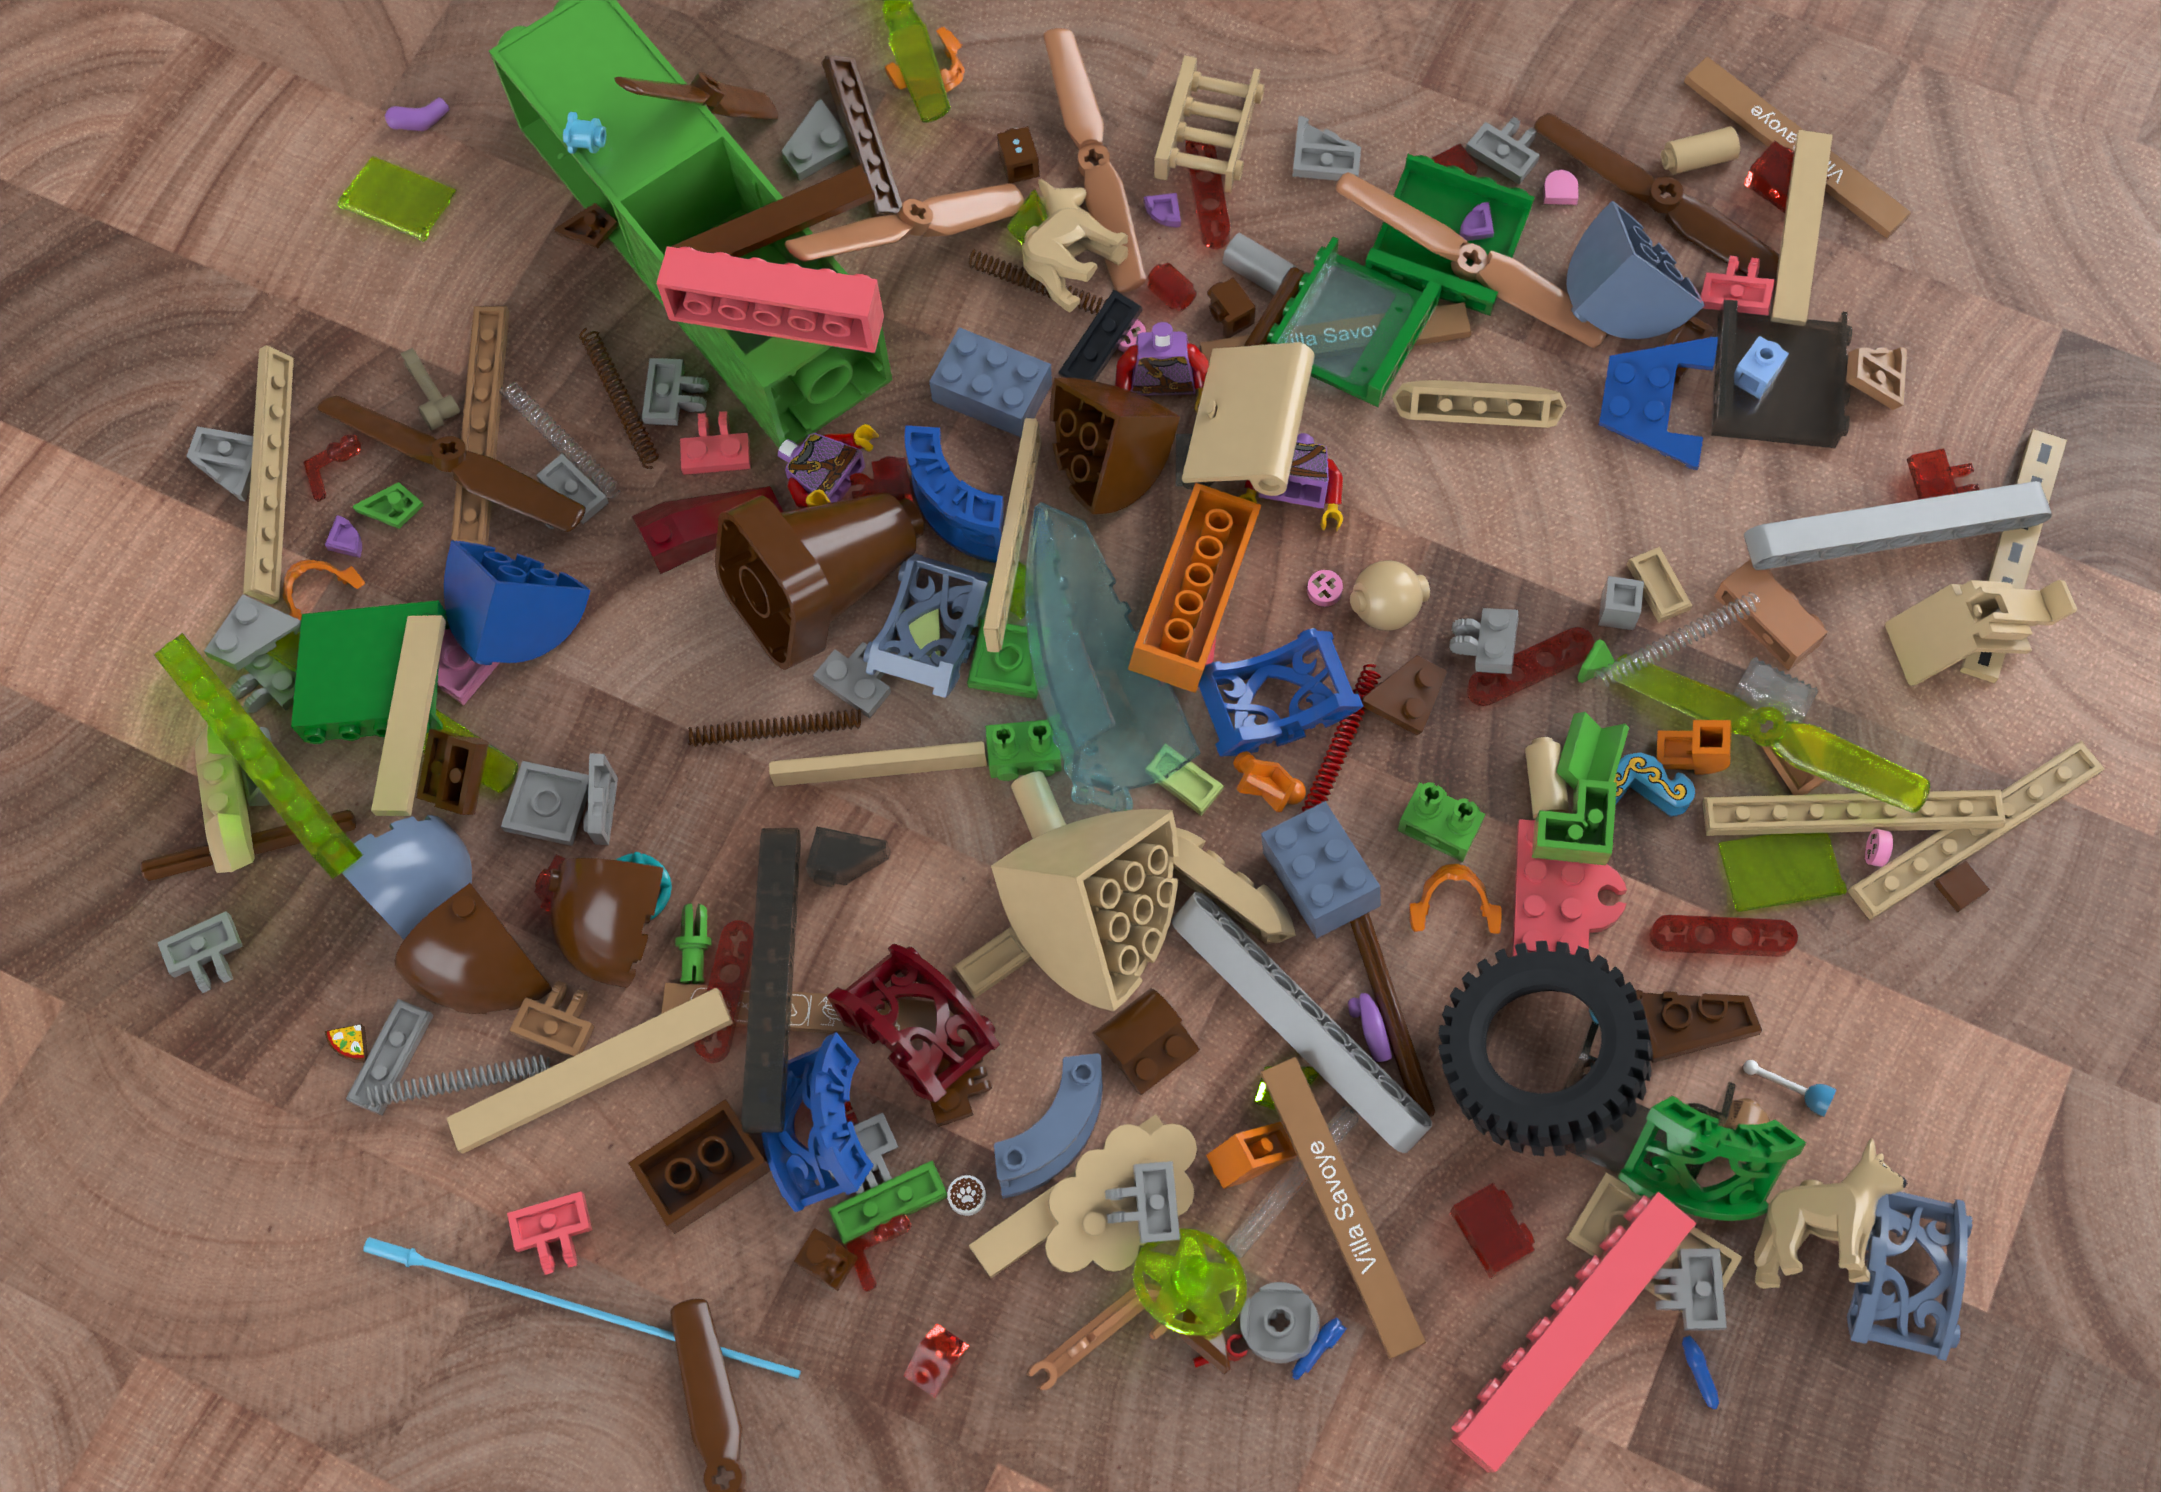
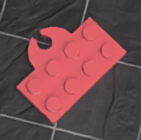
M1519 819L1517 824L1512 957L1517 955L1516 944L1525 943L1528 953L1536 952V941H1547L1550 952H1556L1557 941L1568 943L1571 955H1575L1578 946L1589 950V933L1602 932L1613 926L1626 907V903L1618 902L1613 906H1606L1599 901L1598 893L1602 890H1610L1616 895H1624L1627 889L1623 879L1608 864L1596 865L1532 858L1535 820Z

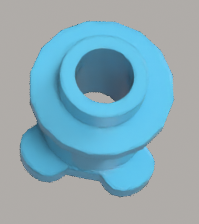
M569 112L567 125L563 131V142L568 146V153L575 154L577 147L589 149L591 153H597L600 147H604L606 128L601 125V121L598 118H593L591 121L577 119L576 112Z

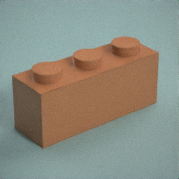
M1751 559L1723 580L1715 594V597L1788 671L1818 648L1828 633L1822 621L1814 614H1809L1799 604L1796 595L1792 591L1784 589L1774 579L1770 569H1754Z

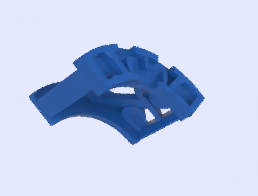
M905 425V448L912 475L913 490L925 520L945 542L955 549L974 558L996 563L1004 527L1003 496L982 492L968 485L963 480L959 481L955 477L942 452L940 428Z
M1315 628L1301 632L1296 640L1263 655L1231 663L1217 661L1205 666L1198 687L1219 738L1215 746L1220 757L1237 756L1244 751L1255 753L1259 751L1261 744H1270L1273 741L1276 742L1277 747L1306 737L1304 730L1313 729L1320 723H1323L1325 728L1330 727L1363 707L1359 694H1354L1332 641L1334 639L1332 632L1317 631ZM1319 649L1326 667L1313 677L1311 675L1316 669L1317 658L1309 664L1304 663L1303 658ZM1292 663L1293 668L1286 667V665ZM1328 676H1330L1335 688V694L1322 683ZM1267 678L1284 680L1301 687L1291 699L1289 717L1280 719L1268 707L1251 704L1257 691ZM1249 679L1245 685L1243 680ZM1218 685H1233L1234 689L1232 691L1223 689V694L1232 701H1238L1237 704L1224 703ZM1311 693L1306 698V702H1310L1313 706L1306 710H1301L1298 704L1307 694ZM1228 713L1235 714V730ZM1257 715H1262L1268 720L1266 724L1257 725L1255 723Z
M837 1032L826 1036L822 1045L816 1049L788 1061L784 1057L776 1059L766 1078L762 1093L760 1122L764 1151L780 1193L794 1212H799L805 1206L843 1192L848 1195L858 1191L874 1166L858 1140L853 1122H847L844 1103L850 1101L851 1080L860 1059ZM802 1101L806 1107L811 1109L814 1125L809 1133L808 1148L795 1136L794 1118ZM829 1171H831V1173H832L833 1176L835 1177L834 1180L832 1179L831 1174H830ZM816 1178H818V1181H819V1184H820V1185H818V1186H817L816 1183L814 1182V1180H816Z

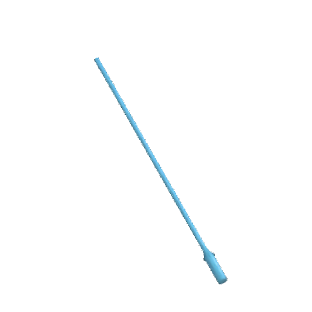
M371 1237L366 1240L364 1245V1252L405 1264L406 1267L423 1265L675 1341L673 1332L430 1260L418 1254L414 1248L407 1249ZM721 1347L722 1355L795 1378L800 1376V1370Z

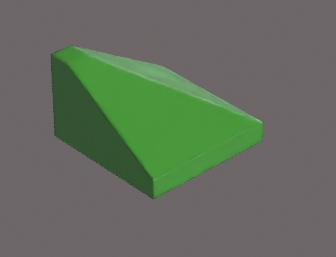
M1596 640L1577 677L1579 682L1584 683L1612 668L1615 660L1603 640Z

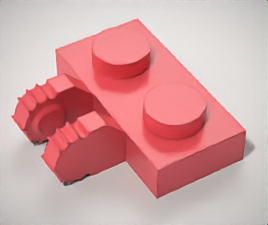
M1730 256L1726 274L1706 272L1701 293V299L1705 305L1703 309L1769 315L1775 279L1757 278L1760 265L1759 258H1752L1751 262H1749L1747 277L1736 275L1739 269L1738 256Z
M727 411L719 412L718 424L721 435L709 436V418L706 413H699V437L680 438L681 470L683 475L751 469L748 433L730 434Z
M580 1191L507 1213L514 1249L517 1252L537 1247L541 1267L545 1275L555 1271V1263L548 1243L558 1240L561 1241L563 1259L568 1268L577 1266L578 1260L571 1237L592 1231L584 1193Z

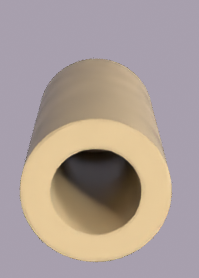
M1730 126L1669 141L1665 144V150L1661 151L1662 165L1666 170L1669 169L1671 174L1675 175L1738 159L1740 154L1739 138L1735 129Z
M1550 737L1536 738L1532 740L1531 745L1525 748L1533 818L1536 820L1539 810L1570 813L1566 781L1556 772L1562 755L1561 744L1553 742V739Z
M1037 771L1026 774L1012 783L1011 789L1033 839L1066 825L1043 772Z

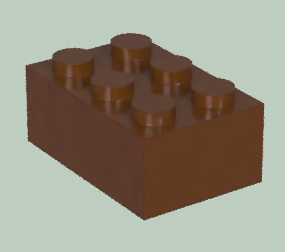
M726 1099L628 1162L664 1223L674 1234L771 1171L768 1163Z

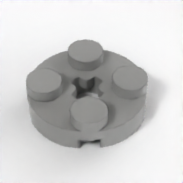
M1273 1282L1259 1288L1260 1291L1255 1293L1251 1299L1249 1297L1245 1302L1240 1316L1241 1331L1252 1352L1262 1359L1273 1363H1288L1307 1356L1318 1337L1320 1327L1319 1315L1312 1300L1299 1287L1286 1282ZM1278 1313H1284L1285 1319L1290 1321L1289 1327H1284L1282 1332H1276L1275 1327L1269 1326L1270 1320H1276Z

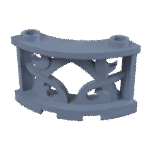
M914 554L907 561H904L898 574V581H901L891 612L880 633L873 642L870 641L865 649L863 660L868 663L866 674L874 675L876 671L921 683L934 687V695L946 698L960 678L959 670L961 664H967L977 638L971 635V632L975 626H978V618L984 619L994 575L985 572L978 573L923 557L920 554ZM922 568L943 574L942 591L935 593V584L930 576H928L929 584L926 588L920 589L917 587V579ZM949 576L972 582V585L949 588ZM912 599L913 602H915V604L908 608L910 600ZM948 605H952V615L959 611L963 614L962 617L957 620L951 619L947 612ZM940 608L943 626L955 637L954 639L943 638L932 641L920 649L910 633L909 625L921 616ZM942 650L946 652V654L944 656H938L936 655L935 651Z
M1100 1054L1064 1057L1060 1087L1056 1098L1046 1114L1025 1132L994 1144L997 1178L1001 1186L1002 1198L1018 1196L1047 1184L1066 1167L1068 1168L1083 1151L1099 1118L1102 1104L1103 1083Z
M1903 1192L1884 1195L1878 1200L1875 1223L1866 1246L1868 1253L1865 1255L1867 1269L1870 1272V1281L1856 1282L1847 1314L1851 1341L1867 1344V1341L1871 1340L1936 1355L1937 1359L1946 1361L1950 1348H1956L1960 1339V1326L1957 1325L1965 1284L1968 1238L1971 1234L1973 1223L1972 1217L1966 1215V1207L1963 1200L1955 1199L1954 1204ZM1920 1218L1933 1220L1925 1225L1924 1229L1919 1225ZM1937 1222L1946 1223L1944 1235L1936 1230L1935 1225ZM1903 1230L1906 1232L1900 1245L1892 1243L1888 1237L1889 1231L1896 1233L1897 1237L1903 1234ZM1916 1240L1931 1257L1939 1275L1926 1288L1909 1298L1908 1287L1903 1277L1895 1269L1885 1264L1886 1257L1896 1256L1905 1252ZM1947 1246V1255L1941 1247ZM1884 1281H1890L1894 1284L1898 1302L1893 1303L1895 1291L1889 1296L1882 1292ZM1943 1292L1942 1303L1934 1300ZM1914 1311L1913 1319L1916 1326L1920 1329L1925 1327L1924 1319L1926 1315H1932L1936 1320L1933 1336L1928 1337L1908 1332L1909 1313ZM1897 1317V1329L1873 1324L1874 1321Z

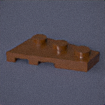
M1636 990L1637 1000L1642 1002L1648 1023L1653 1054L1652 1063L1760 1035L1762 1031L1749 996L1703 993L1701 996L1678 995L1677 992L1663 991L1662 994H1655Z

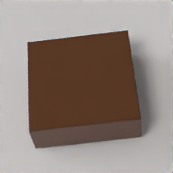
M1964 861L1934 883L1957 913L1990 890L1967 861Z

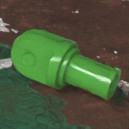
M688 903L682 909L681 936L675 938V946L679 947V950L682 951V976L680 982L684 984H689V981H692V984L704 983V951L712 947V938L707 937V908L699 903L695 915V936H693V905Z

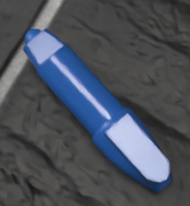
M1338 1318L1330 1320L1320 1329L1310 1353L1304 1358H1299L1292 1370V1377L1295 1380L1299 1379L1304 1372L1309 1373L1325 1350L1332 1349L1345 1332L1346 1327L1341 1324Z
M1691 1335L1683 1337L1682 1346L1689 1368L1692 1369L1701 1395L1708 1407L1717 1409L1718 1404H1720L1718 1393L1706 1365L1707 1361L1704 1354Z

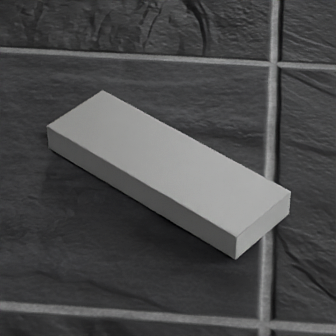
M398 999L346 1100L364 1108L362 1104H366L365 1088L369 1087L374 1103L373 1087L374 1085L377 1086L379 1098L382 1100V1084L385 1086L386 1095L389 1100L388 1084L392 1083L393 1091L395 1092L396 1082H400L434 1015L429 1011ZM385 1102L383 1106H380L377 1103L375 1108L369 1105L367 1110L382 1116L388 1104Z

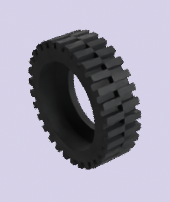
M1536 941V952L1529 953L1525 943L1516 944V956L1508 958L1505 949L1495 952L1498 963L1492 967L1484 958L1477 963L1480 976L1476 978L1468 971L1462 977L1465 991L1463 992L1455 987L1450 994L1454 1007L1445 1005L1442 1016L1446 1025L1439 1026L1438 1034L1442 1045H1438L1439 1055L1443 1063L1442 1068L1457 1104L1460 1105L1465 1117L1469 1121L1473 1119L1476 1129L1483 1135L1489 1131L1493 1142L1503 1146L1505 1140H1508L1512 1150L1523 1153L1525 1145L1531 1147L1534 1156H1544L1545 1147H1553L1555 1156L1566 1155L1565 1145L1574 1143L1578 1153L1587 1150L1585 1139L1593 1136L1597 1145L1607 1140L1605 1134L1607 1127L1610 1126L1617 1133L1624 1126L1622 1115L1625 1113L1632 1118L1637 1111L1635 1099L1638 1098L1642 1101L1647 1092L1645 1080L1650 1081L1652 1073L1650 1061H1653L1651 1038L1644 1007L1641 1000H1637L1636 990L1630 982L1625 984L1623 973L1616 966L1609 971L1607 959L1599 954L1592 962L1588 949L1578 946L1575 955H1571L1569 945L1565 942L1557 941L1556 952L1549 951L1547 941ZM1555 991L1571 994L1590 1008L1601 1029V1047L1597 1060L1584 1078L1571 1087L1552 1093L1527 1092L1507 1083L1494 1070L1487 1055V1032L1495 1014L1513 1000L1531 993Z

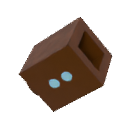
M1029 126L1010 128L1005 132L998 133V151L1008 184L1040 177L1039 158Z

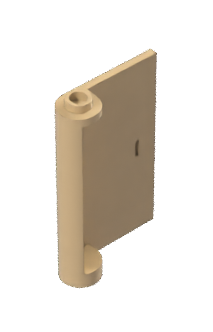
M1293 342L1212 349L1182 475L1184 483L1250 480L1253 488L1264 495L1277 496L1286 491L1314 361V352L1304 343Z

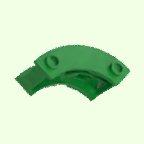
M1672 1095L1651 1107L1646 1117L1648 1121L1618 1178L1626 1183L1630 1190L1637 1195H1645L1650 1198L1655 1193L1660 1192L1682 1212L1725 1221L1751 1219L1768 1212L1769 1203L1766 1202V1199L1787 1161L1800 1155L1806 1142L1776 1119L1763 1124H1738L1736 1129L1718 1126L1719 1119L1688 1106ZM1659 1129L1666 1132V1143L1655 1140ZM1692 1146H1693V1147H1696V1148H1698V1149H1700V1150L1693 1151V1150H1692ZM1648 1151L1661 1155L1651 1159L1653 1167L1643 1161ZM1717 1156L1728 1158L1729 1165L1736 1174L1718 1184L1702 1187L1695 1181L1685 1164H1703ZM1654 1168L1661 1169V1170H1663L1664 1172L1661 1173L1660 1171H1658V1170H1656V1169H1654Z

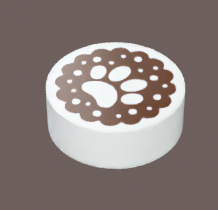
M964 1175L956 1178L950 1184L947 1197L951 1208L956 1213L969 1216L976 1214L983 1208L986 1201V1192L979 1179Z

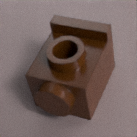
M1234 277L1224 283L1218 282L1208 290L1207 295L1211 299L1209 311L1217 323H1223V335L1225 338H1231L1255 324L1256 306Z
M814 1228L794 1262L810 1276L838 1291L858 1257L850 1253L840 1242Z

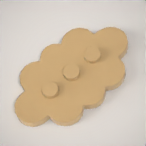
M1173 1123L1161 1126L1151 1135L1139 1126L1131 1124L1121 1125L1112 1130L1108 1135L1103 1150H1090L1083 1154L1076 1164L1075 1177L1061 1180L1050 1192L1049 1210L1058 1223L1047 1236L1045 1244L1046 1256L1051 1265L1060 1271L1071 1273L1080 1271L1093 1261L1103 1270L1116 1272L1132 1265L1138 1256L1139 1246L1156 1244L1157 1242L1140 1243L1138 1221L1108 1223L1107 1214L1117 1211L1137 1212L1136 1197H1128L1123 1200L1105 1199V1190L1135 1187L1134 1164L1173 1161L1177 1213L1180 1216L1189 1209L1194 1198L1193 1183L1184 1172L1190 1167L1196 1157L1197 1146L1192 1133L1184 1126Z

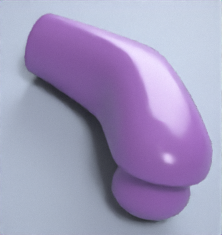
M439 97L422 108L391 107L385 113V120L392 129L425 131L440 120L449 111V107Z
M1361 993L1360 998H1351L1348 1001L1350 1016L1354 1018L1361 1016L1363 1034L1375 1062H1382L1391 1059L1392 1054L1384 1022L1374 1000L1366 993Z

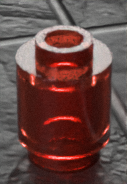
M1171 263L1156 265L1148 275V289L1170 309H1176L1179 312L1184 311L1191 305L1197 295V291L1193 289V283Z

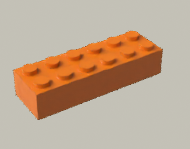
M1195 482L1135 643L1128 670L1196 693L1262 505Z

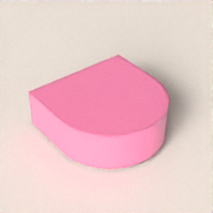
M1565 170L1551 172L1546 177L1543 187L1544 204L1577 205L1578 181L1576 177Z

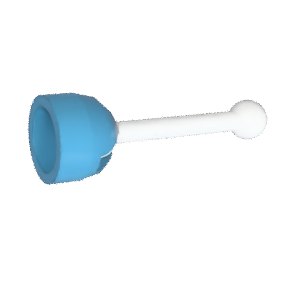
M1747 1060L1743 1065L1745 1073L1749 1075L1758 1074L1804 1095L1807 1107L1812 1112L1823 1117L1836 1092L1835 1088L1822 1083L1812 1085L1809 1088L1802 1087L1760 1068L1754 1060Z

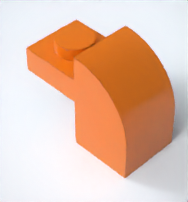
M1693 720V731L1658 730L1657 760L1663 765L1664 769L1694 770L1695 775L1712 774L1727 769L1731 763V720Z

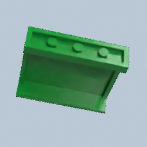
M1411 154L1407 155L1405 168L1393 195L1445 224L1457 234H1460L1461 225L1473 208L1479 204L1489 202L1494 230L1493 237L1471 240L1468 243L1480 246L1487 255L1490 251H1494L1513 258L1535 198L1521 188H1508L1497 184L1496 181L1489 177L1481 176L1478 178L1465 173L1463 169L1457 166L1446 167L1434 163L1427 156H1414ZM1383 221L1374 246L1370 248L1366 258L1365 267L1421 292L1424 291L1429 280L1442 285L1440 299L1454 304L1465 303L1466 308L1488 316L1491 315L1497 299L1498 291L1484 287L1477 280L1466 281L1460 279L1452 270L1451 260L1431 252ZM1468 258L1466 264L1472 266L1474 261Z
M439 600L302 614L291 727L304 742L322 744L326 740L343 739L355 741L360 739V737L366 736L385 737L407 617L442 615L446 621L445 630L449 629L446 610ZM439 663L426 733L429 732V729H443L442 722L436 716Z

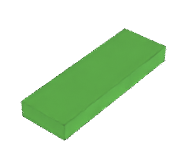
M932 1160L841 1202L828 1210L843 1244L847 1245L947 1198V1192Z

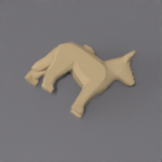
M1039 179L1038 184L1043 194L1039 201L1046 208L1048 218L1039 227L1032 226L1027 231L1024 239L1025 243L1022 246L1023 265L1030 276L1047 288L1052 300L1066 311L1072 312L1080 304L1081 299L1072 295L1066 289L1065 278L1088 282L1097 269L1096 263H1082L1076 261L1074 257L1084 251H1089L1119 266L1128 256V248L1123 246V244L1128 243V235L1123 232L1114 233L1099 224L1088 212L1080 208L1086 197L1084 188L1055 189L1043 179Z
M1873 1139L1868 1141L1861 1161L1841 1183L1823 1184L1817 1180H1805L1801 1182V1186L1780 1191L1769 1203L1768 1213L1754 1256V1262L1757 1266L1755 1283L1760 1288L1780 1287L1779 1266L1785 1276L1794 1275L1803 1270V1264L1797 1259V1250L1810 1233L1822 1239L1839 1242V1267L1849 1270L1850 1282L1870 1281V1272L1865 1266L1864 1257L1867 1242L1875 1223L1878 1200L1884 1195L1904 1190L1908 1184L1903 1176L1894 1172L1884 1163L1882 1153L1876 1155Z

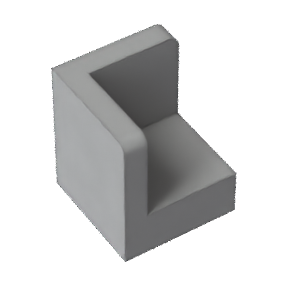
M1608 576L1601 594L1598 626L1634 630L1641 614L1644 581Z

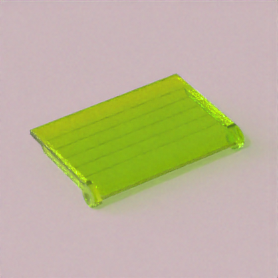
M372 156L340 196L338 207L425 242L429 236V230L450 204L451 198L457 191L452 187Z
M1828 833L1769 834L1718 843L1737 912L1845 895L1847 893L1846 884L1841 878Z

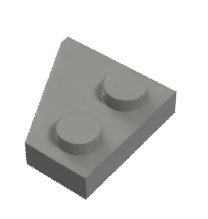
M820 99L809 111L781 152L784 161L798 180L801 181L849 154L850 150L843 128Z
M1299 116L1292 177L1338 181L1347 172L1359 176L1361 147L1349 140L1340 139L1336 133L1328 129L1322 132L1309 125L1308 118Z
M197 426L187 458L239 500L246 501L250 490L253 436Z

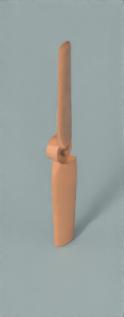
M1065 28L1050 29L1044 32L1043 36L1064 125L1079 149L1078 170L1085 177L1084 189L1086 197L1084 200L1089 214L1104 228L1114 233L1123 232L1128 235V243L1123 244V246L1128 248L1127 258L1119 266L1106 258L1104 259L1115 291H1133L1146 282V276L1124 185L1110 164V154L1107 148L1102 145L1104 122L1074 34L1071 30ZM1095 157V160L1099 161V165L1093 166L1089 162V158Z
M1347 172L1338 179L1336 190L1339 194L1431 252L1451 260L1452 270L1460 279L1466 281L1477 280L1484 287L1498 291V298L1592 348L1598 347L1605 340L1608 333L1600 330L1589 321L1583 323L1575 317L1571 311L1573 306L1567 292L1516 259L1494 251H1490L1487 255L1483 248L1476 244L1468 243L1467 240L1445 224L1352 173ZM1468 258L1474 261L1472 266L1466 264Z
M1012 183L930 197L923 202L916 199H908L903 202L896 215L867 218L788 240L785 242V247L797 259L811 261L897 243L908 237L909 234L914 236L923 235V237L949 236L1026 211V203L1020 190Z

